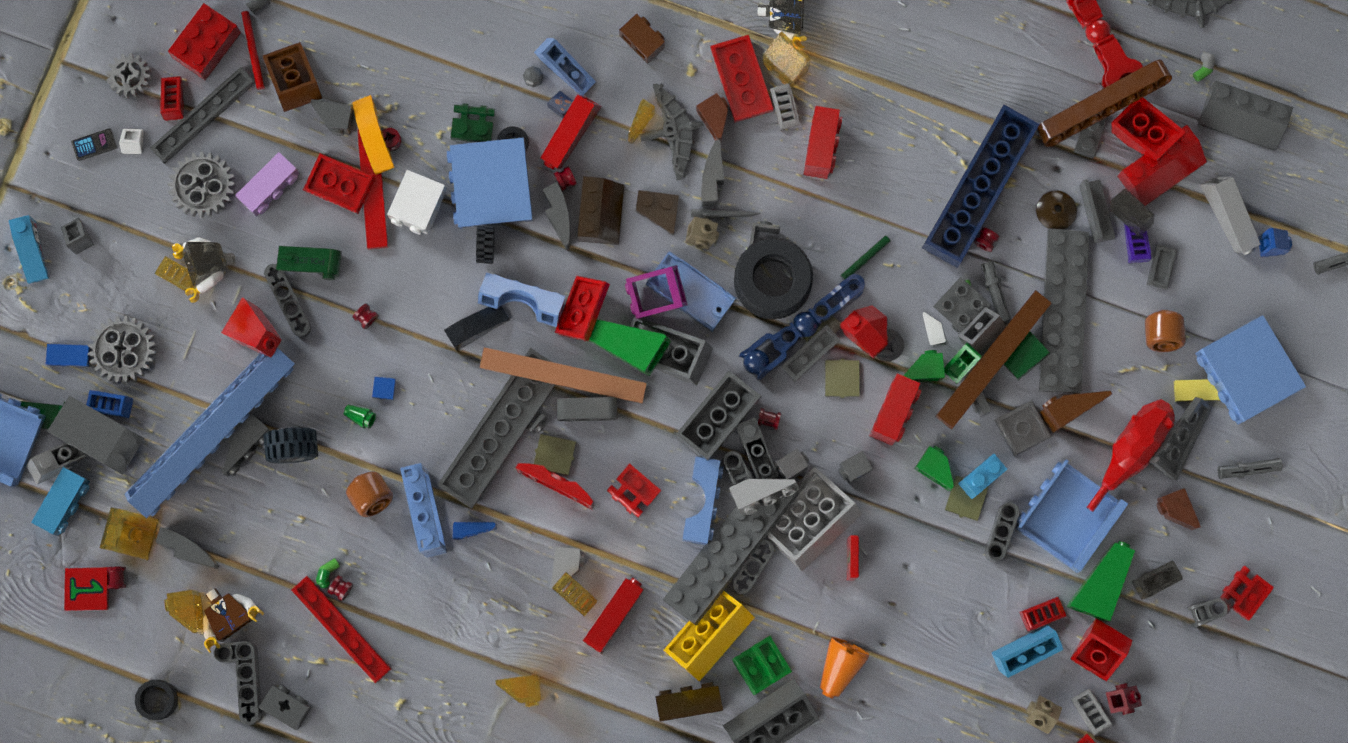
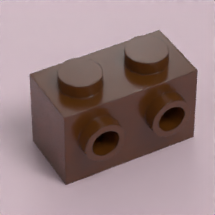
M635 14L619 29V36L648 64L665 48V38L658 30L654 31L650 27L651 24L645 17Z

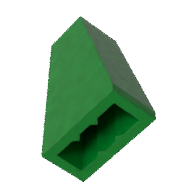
M598 319L589 338V342L648 376L652 374L671 343V340L661 333Z
M1122 541L1111 544L1069 601L1067 608L1104 622H1110L1135 550L1130 548L1131 545Z

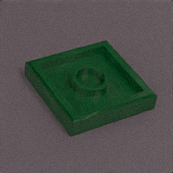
M1029 331L1003 365L1019 381L1050 355V352Z

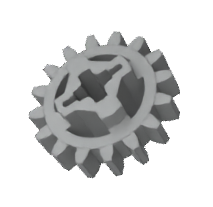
M129 53L128 58H126L124 54H121L120 60L116 57L114 58L115 64L109 63L111 71H106V74L110 78L106 80L109 84H112L110 88L116 91L119 96L124 93L126 98H129L130 94L137 97L138 91L142 94L144 93L143 87H150L147 80H152V77L149 75L152 71L147 67L148 63L145 60L142 61L139 55L134 58V55ZM135 65H138L142 72L136 70ZM117 79L122 81L123 87L117 83Z

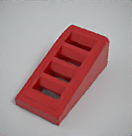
M181 76L161 78L160 114L165 121L184 118ZM177 85V88H167V86Z
M1059 597L1019 612L1027 632L1066 616ZM1052 603H1055L1059 615H1055L1051 606ZM1045 606H1047L1051 615V618L1049 619L1044 610ZM1037 609H1040L1044 621H1040ZM1030 612L1033 613L1036 624H1033L1029 615Z

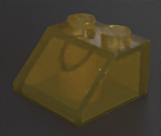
M781 31L764 53L763 64L769 71L776 72L783 84L789 83L793 87L809 71L811 58Z
M111 507L99 548L148 560L159 519L149 516L146 518L138 513Z
M187 590L167 593V599L164 600L166 612L169 611L171 617L192 633L204 635L201 592Z
M538 674L495 680L498 687L519 703H525V707L539 706V701H543L541 677Z

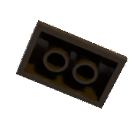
M583 176L578 242L619 245L624 184L606 178Z
M713 682L701 684L700 689L694 690L692 686L681 687L680 692L672 693L671 689L659 691V696H655L659 722L723 711L719 686H714Z

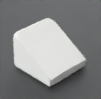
M123 129L119 142L123 154L142 153L144 130Z

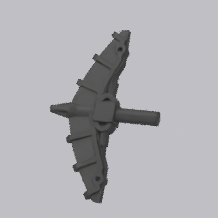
M1146 0L1149 3L1148 6L1155 5L1164 9V13L1170 11L1181 14V18H1184L1185 15L1195 17L1200 28H1204L1205 15L1211 12L1217 13L1219 12L1218 9L1226 3H1233L1232 0Z
M656 83L653 84L657 105L662 111L663 127L659 130L641 133L639 136L641 142L665 137V140L670 144V150H672L673 171L678 181L686 177L684 171L687 163L691 162L692 159L689 157L691 145L695 143L692 140V131L704 126V123L690 122L685 114L687 110L682 109L675 101L676 96H671L662 88L664 86L662 83L660 85Z

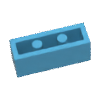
M63 467L31 523L56 536L64 533L68 526L67 521L69 517L74 515L79 507L78 502L81 496L84 497L88 492L90 481Z
M1045 625L991 653L998 670L1009 678L1064 649L1057 632L1050 626Z

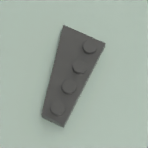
M1195 397L1149 462L1170 479L1177 481L1212 407L1202 398Z

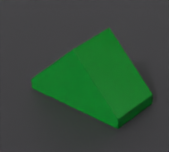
M966 343L944 367V373L958 384L982 356Z

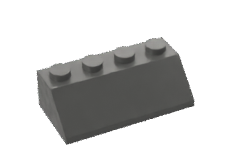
M1215 81L1209 88L1198 125L1275 151L1288 126L1294 107Z
M728 371L676 433L677 439L697 455L709 460L761 398V395Z
M792 679L724 724L723 727L733 743H785L818 721L819 718L806 694L797 682Z

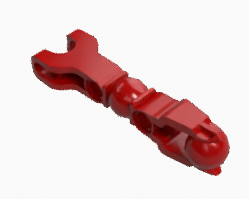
M1066 0L1069 9L1072 10L1082 28H1086V38L1091 43H1094L1092 47L1104 69L1101 82L1103 89L1117 82L1121 77H1126L1143 67L1138 60L1128 58L1114 34L1111 35L1110 25L1106 20L1102 19L1104 15L1096 0Z

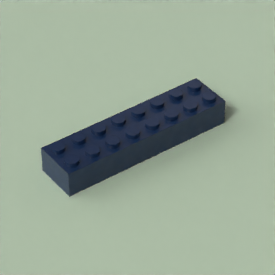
M1006 105L1002 106L922 249L956 268L959 267L1036 132L1039 123Z

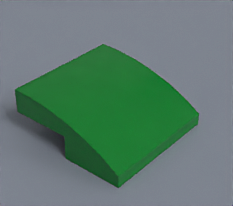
M771 636L766 637L731 659L753 696L792 672Z

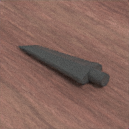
M691 209V217L699 218L751 217L761 214L750 211Z

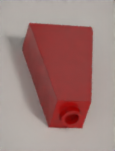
M577 94L540 157L545 161L543 163L545 166L552 170L563 167L602 106L586 96Z
M243 297L221 332L236 343L272 358L282 341L261 309Z
M633 577L630 580L625 578L583 639L584 643L602 654L643 593L642 583Z

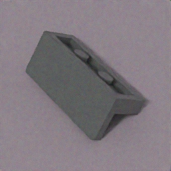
M1088 179L1083 180L1079 188L1094 244L1114 240L1115 234L1101 180L1088 182Z

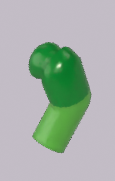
M336 558L319 568L316 583L321 588L329 587L330 580L328 578L330 573L340 567Z

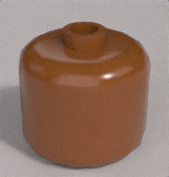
M1160 310L1146 317L1145 335L1147 347L1156 352H1171L1182 348L1186 343L1184 317L1178 312Z
M375 471L358 475L346 490L349 501L358 514L365 518L379 514L393 500V492L383 477Z

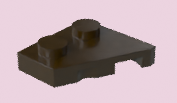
M638 190L636 212L668 231L670 235H674L679 195Z

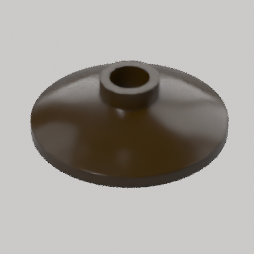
M1050 191L1039 199L1036 206V215L1039 222L1047 229L1064 230L1074 222L1077 215V207L1073 198L1067 193ZM1060 206L1061 212H1056L1054 207Z

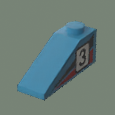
M29 215L8 220L13 242L27 283L30 284L49 279L36 221Z

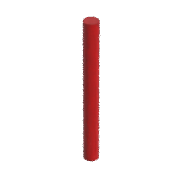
M243 11L241 15L256 89L261 90L265 87L249 11Z

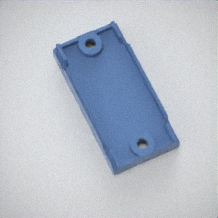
M669 251L655 271L675 265L678 266L688 303L687 306L680 307L679 309L713 332L735 302L736 297ZM666 274L651 277L647 280V287L671 304H674ZM720 307L722 311L718 313L716 308Z

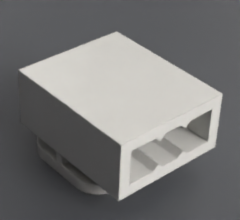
M406 170L387 213L391 223L402 227V225L408 226L410 231L419 235L422 232L428 234L439 213L440 204L447 189L444 184Z

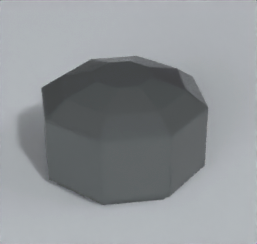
M531 66L525 69L523 79L526 85L534 88L541 85L543 74L540 68Z

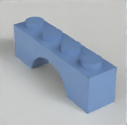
M486 273L479 290L478 304L498 309L508 302H522L534 310L538 322L557 327L564 308L565 296L557 292L540 289L537 286L523 284L517 280L506 279L497 274Z
M695 457L692 480L702 487L705 493V505L697 515L686 518L682 541L706 545L708 540L712 541L714 528H710L711 519H716L717 508L713 507L714 499H719L720 487H717V479H722L724 466H720V460H706L702 457Z

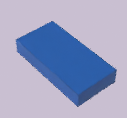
M47 344L46 365L89 367L90 356L88 353L90 348L88 345Z

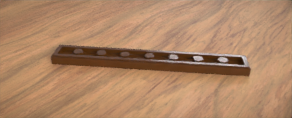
M1035 290L935 417L952 430L1052 302Z

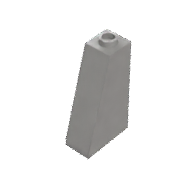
M1218 176L1200 184L1234 252L1246 255L1255 251L1254 247L1261 244L1234 178Z

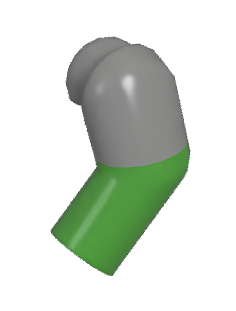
M1205 52L1201 55L1202 68L1193 73V77L1197 82L1213 72L1215 64L1213 54Z

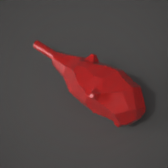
M1159 399L1146 404L1136 415L1131 417L1124 431L1112 445V458L1105 472L1102 486L1086 507L1087 509L1094 512L1109 490H1115L1148 466L1149 461L1161 447L1174 425L1175 414L1173 407L1168 402Z

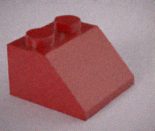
M1096 618L1086 630L1070 660L1107 682L1128 655L1133 640Z

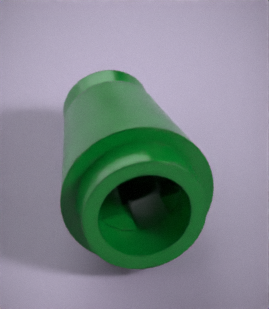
M350 404L345 407L343 413L344 416L363 429H370L376 419V413L372 409Z

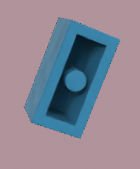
M992 454L958 484L973 499L1008 469L995 454Z

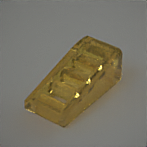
M643 98L640 101L628 133V142L630 144L635 142L639 134H641L655 115V106Z
M166 256L154 273L183 291H186L188 288L196 289V285L201 283L203 279ZM170 264H171V265H172L171 269L169 270V272L167 273V275H164L165 272L167 271L168 267H169ZM179 269L178 272L176 273L175 277H174L173 279H171V278L173 277V275L175 274L176 270ZM184 273H186V275L184 276V278H183V280L181 281V283H179V281H180L181 278L183 277Z
M567 572L552 587L583 616L597 603V599ZM569 582H571L570 585L562 592L563 588Z

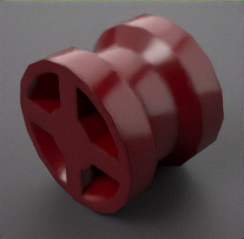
M394 128L384 129L382 133L387 148L391 152L396 151L402 143L400 134Z
M569 166L565 167L562 172L557 171L554 173L561 191H565L570 185H577Z
M982 227L980 236L975 239L974 244L985 251L992 252L993 244L999 240L1000 236L991 229Z
M365 303L354 313L352 318L355 321H359L361 327L365 330L377 320L379 315L376 312H372L370 306Z
M338 575L330 585L328 593L331 595L335 594L340 601H344L350 593L353 583L344 581L343 577Z

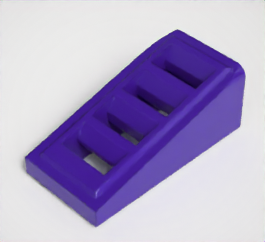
M1145 221L1124 223L1128 263L1149 262L1152 257ZM1140 227L1141 231L1137 232L1130 231V228ZM1141 235L1142 239H1132V236ZM1142 243V246L1134 247L1133 244ZM1135 251H1143V254H1135Z

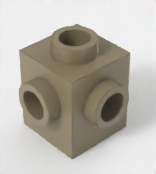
M694 217L688 224L685 243L694 245L699 249L708 250L718 240V223L712 222L707 218Z
M1039 695L1035 702L1031 701L1026 709L1028 713L1026 722L1049 734L1058 722L1062 707Z

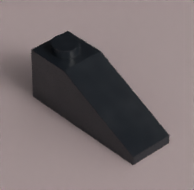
M502 306L498 309L486 307L444 329L455 350L458 351L510 319Z

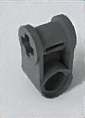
M731 451L725 455L723 466L732 486L740 483L737 481L746 478L745 480L753 479L742 456L738 452ZM735 456L738 459V465L735 467L729 466L727 458Z
M1219 597L1207 602L1203 601L1187 607V609L1191 611L1194 618V627H1198L1227 615L1231 610V603L1226 598ZM1216 602L1224 605L1225 610L1223 613L1216 611Z

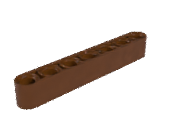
M1155 60L1039 124L1037 132L1046 147L1055 146L1167 85L1172 80V75L1162 60Z

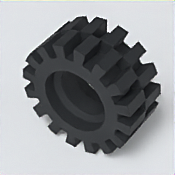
M477 226L476 263L493 264L495 228Z

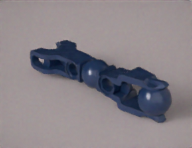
M858 274L850 275L818 301L813 309L810 308L806 312L798 313L789 327L783 328L774 335L766 333L749 348L742 351L739 357L744 358L743 366L749 374L757 375V381L762 380L769 372L786 361V353L797 344L798 339L802 340L803 337L814 335L822 322L828 321L861 297L865 287L864 279ZM855 285L858 289L851 290L850 286ZM819 307H824L827 309L828 314L820 317L817 315L816 310ZM791 332L795 335V339L787 342L783 338L784 334ZM768 341L772 342L774 349L778 350L781 354L770 364L767 354L759 350Z

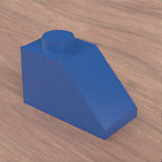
M1269 228L1258 237L1261 244L1259 245L1261 257L1285 255L1291 251L1292 239L1288 236V230Z

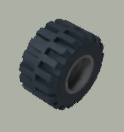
M282 428L269 431L263 435L265 460L270 463H298L313 460L319 456L317 431L312 428Z

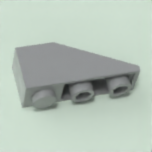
M64 443L32 457L27 468L36 484H40L59 475L63 467L69 469L89 457V455L68 443Z
M747 479L729 489L739 511L744 516L754 514L760 507L776 503L777 499L783 496L789 497L800 488L797 482L792 479Z

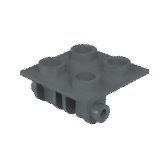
M960 277L933 307L953 324L952 328L955 331L962 332L985 307L989 308L991 304Z

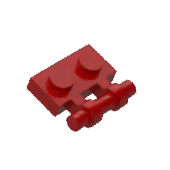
M630 463L616 478L621 487L617 489L611 485L607 489V492L612 495L613 500L619 501L627 508V512L633 513L638 518L643 513L638 505L642 502L648 507L661 492L656 485ZM626 490L636 497L633 501L624 495Z
M1243 566L1240 571L1234 574V579L1230 585L1225 586L1222 590L1223 594L1221 597L1227 600L1232 598L1235 602L1231 609L1247 621H1250L1274 587L1258 574L1249 579L1247 575L1251 570ZM1243 583L1246 587L1241 594H1238L1236 589Z

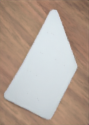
M923 312L930 345L946 342L941 322Z

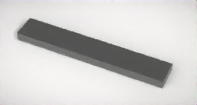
M240 67L154 143L150 149L165 164L251 88L255 81Z

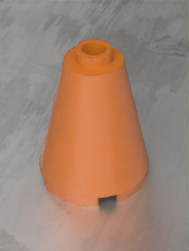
M832 637L829 641L820 689L823 690L822 694L832 699L834 696L839 697L870 656L869 653L854 644L853 646L848 644L846 640Z

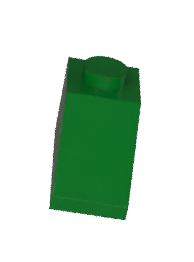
M937 350L924 351L925 354H922L903 375L917 382L942 381L945 378L943 353H937Z
M929 446L914 470L947 491H950L954 484L948 458L943 455L945 452L939 447L934 446L932 448Z

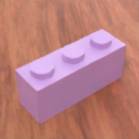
M278 152L235 196L255 216L263 214L268 209V204L273 199L277 200L288 185L295 183L300 173Z

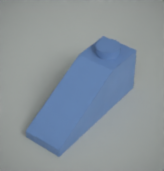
M547 38L534 52L549 69L579 95H584L596 82L556 39Z

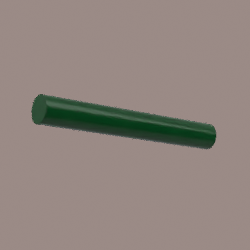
M885 235L845 270L840 277L845 280L850 275L856 273L891 242L889 237Z

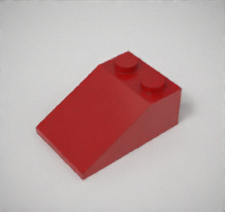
M1144 97L1130 104L1111 122L1112 134L1127 146L1155 161L1163 157L1186 134L1182 128Z

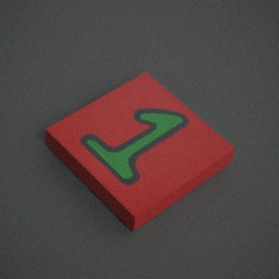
M850 535L847 538V581H854L859 577L858 535Z
M107 567L65 568L64 611L108 610L109 589H107V585L109 584V572Z

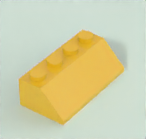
M723 591L700 622L694 625L688 621L663 651L700 682L755 617L741 603Z

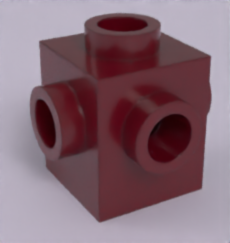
M1128 683L1116 685V690L1106 692L1111 714L1121 711L1123 715L1134 713V708L1142 706L1141 694L1138 691L1137 685L1128 687Z

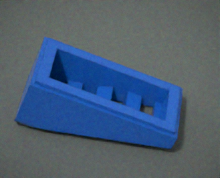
M89 390L86 405L102 414L129 418L133 398ZM97 396H100L98 407L95 408ZM105 398H107L106 407H105V409H103V408H104V403H105ZM116 399L114 410L112 411L113 402Z
M454 522L453 540H460L497 529V524L495 522Z

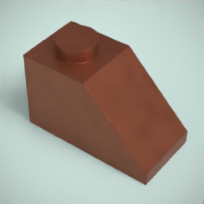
M718 93L696 105V112L715 141L720 140L721 142L729 105L724 97L720 98Z
M1185 488L1157 499V509L1161 515H1164L1165 519L1190 530L1201 527Z

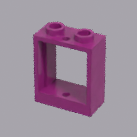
M677 265L626 279L625 289L631 297L632 303L630 308L636 319L688 305ZM666 274L674 304L643 312L636 281Z

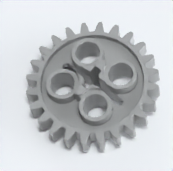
M203 151L200 152L199 157L192 153V159L184 156L185 163L178 161L180 167L179 169L176 167L172 168L176 174L169 175L173 182L168 183V186L173 188L168 191L171 196H174L171 200L173 203L178 202L176 207L179 210L183 208L185 214L190 212L192 217H195L198 213L200 218L204 217V213L212 217V211L219 214V207L226 209L224 202H232L228 195H235L230 188L236 187L234 182H230L235 179V176L229 174L232 172V169L226 167V161L220 162L221 158L218 155L213 159V155L210 152L205 157ZM204 168H211L207 175H202ZM186 178H192L191 184L184 185ZM203 182L204 187L200 188L199 183ZM214 185H220V189L217 192H211V189ZM196 195H202L200 202H193Z
M116 316V322L109 318V325L106 326L101 323L102 330H94L98 334L97 337H90L94 341V344L88 345L89 348L93 349L88 355L94 357L90 363L92 365L97 364L94 370L96 372L101 371L100 376L103 378L108 375L107 380L110 382L115 378V381L120 384L123 378L124 382L129 383V377L137 381V374L145 376L142 371L143 369L151 370L147 365L148 362L155 363L151 356L157 355L152 350L157 344L150 342L155 336L148 335L151 330L148 327L144 328L145 324L143 322L137 324L138 320L136 318H133L131 322L127 316L124 317L123 321L119 316ZM113 334H117V341L110 343V337ZM138 336V342L135 345H130L131 338ZM124 346L126 348V351H122V353H120L119 349H123ZM114 354V361L107 364V357ZM135 356V363L131 366H128L127 360L130 357Z

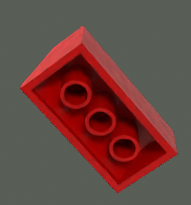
M1188 125L1182 128L1186 134L1158 161L1143 155L1123 169L1117 176L1141 209L1207 163L1201 143Z

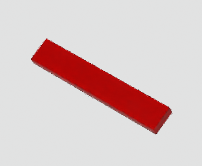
M357 129L360 169L376 177L363 203L367 249L388 248L382 173L377 175L374 173L359 129Z
M308 576L291 589L375 684L391 670L390 666Z

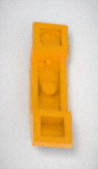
M369 95L352 102L360 136L374 173L377 175L395 168L377 118L378 113L373 97Z

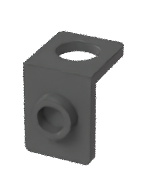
M767 221L753 223L749 246L753 244L755 231L779 234L780 227L773 226L771 222Z
M537 412L536 421L533 424H529L527 430L533 435L536 432H541L547 424L545 422L547 420L546 416Z

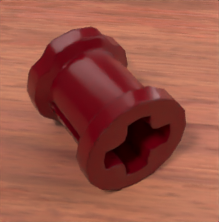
M761 408L758 425L774 427V430H777L781 412L772 413Z
M107 567L109 572L107 589L126 588L124 584V571L126 567Z

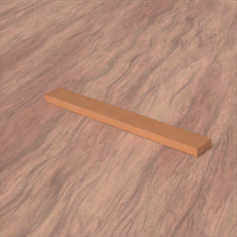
M485 347L479 367L485 370L641 404L643 403L647 384Z

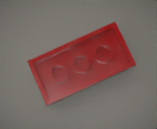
M749 34L711 45L710 50L734 123L773 112V106Z

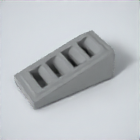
M790 84L770 88L769 93L780 130L799 126L800 122ZM782 93H786V94H787V95L780 96V97H777V96H776V95H779V94H782ZM786 100L789 101V103H787V104H783V105H779V104H778L779 102H783V101H786ZM791 108V111H790V112H786V113H782V114H781V112H780V111H782V110H786V109ZM793 116L794 118L793 120L783 122L782 120L783 118Z
M1090 689L1071 699L1094 738L1112 728L1113 724ZM1088 697L1090 698L1091 701L1080 706V702L1087 699ZM1094 705L1095 708L1088 713L1084 712V710ZM1099 713L1100 716L1092 721L1089 720L1091 716ZM1103 720L1104 724L1095 729L1094 725Z

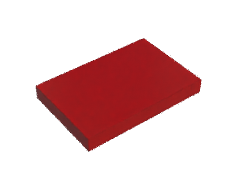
M319 153L303 191L359 214L376 177Z
M576 276L555 333L561 336L589 341L610 284L606 281Z

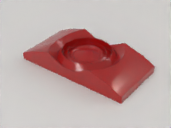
M518 463L515 468L519 474L591 510L593 509V500L576 481H569L548 471L543 465Z

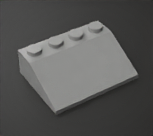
M816 467L812 468L797 483L800 488L797 490L799 495L766 536L801 572L862 514L856 503Z

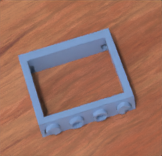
M422 463L400 468L419 552L427 558L447 553L428 470Z

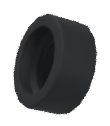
M164 680L147 681L138 688L135 694L137 711L142 717L149 720L168 718L178 705L176 689ZM154 687L164 689L169 697L167 707L158 713L149 711L144 704L146 692Z

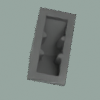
M79 217L61 227L66 246L76 255L94 245Z

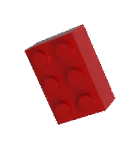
M203 3L169 48L168 53L175 61L206 81L241 34V31L235 23Z
M815 106L803 175L827 179L829 173L833 174L836 156H833V154H836L839 144V136H836V134L839 135L843 117L839 116V109Z
M898 373L896 374L870 432V437L891 446L901 440L906 429L902 426L909 421L914 410L910 407L917 402L922 391L918 389L920 386L919 382Z

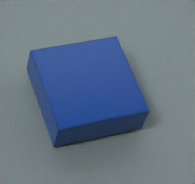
M374 377L372 398L394 400L396 379Z

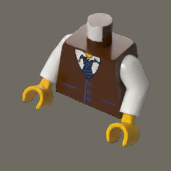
M216 588L206 594V597L212 605L204 610L205 616L203 618L205 648L209 653H211L213 645L219 649L220 644L217 640L223 642L251 621L257 622L256 615L258 613L264 615V612L248 597L240 594L232 595L230 593L222 597Z

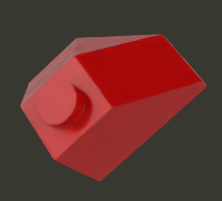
M873 305L853 310L840 324L844 335L873 359L888 345V318Z

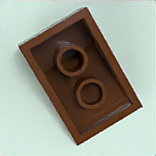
M301 42L262 55L284 112L309 104L311 99H323Z
M1101 391L1063 395L1059 399L1057 396H1054L1042 405L1044 409L1039 413L1052 433L1104 401L1112 395V392Z

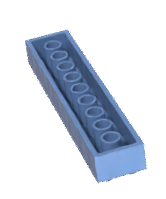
M279 348L276 349L272 358L260 353L125 493L127 501L144 517L154 516L161 508L159 505L165 499L168 501L175 494L176 491L174 489L179 484H185L190 478L189 474L194 469H199L205 463L204 458L209 453L213 454L220 447V441L224 437L226 439L229 438L235 431L234 427L239 422L243 423L250 414L248 412L253 407H259L264 401L263 397L278 387V381L283 376L286 378L293 371L295 363Z

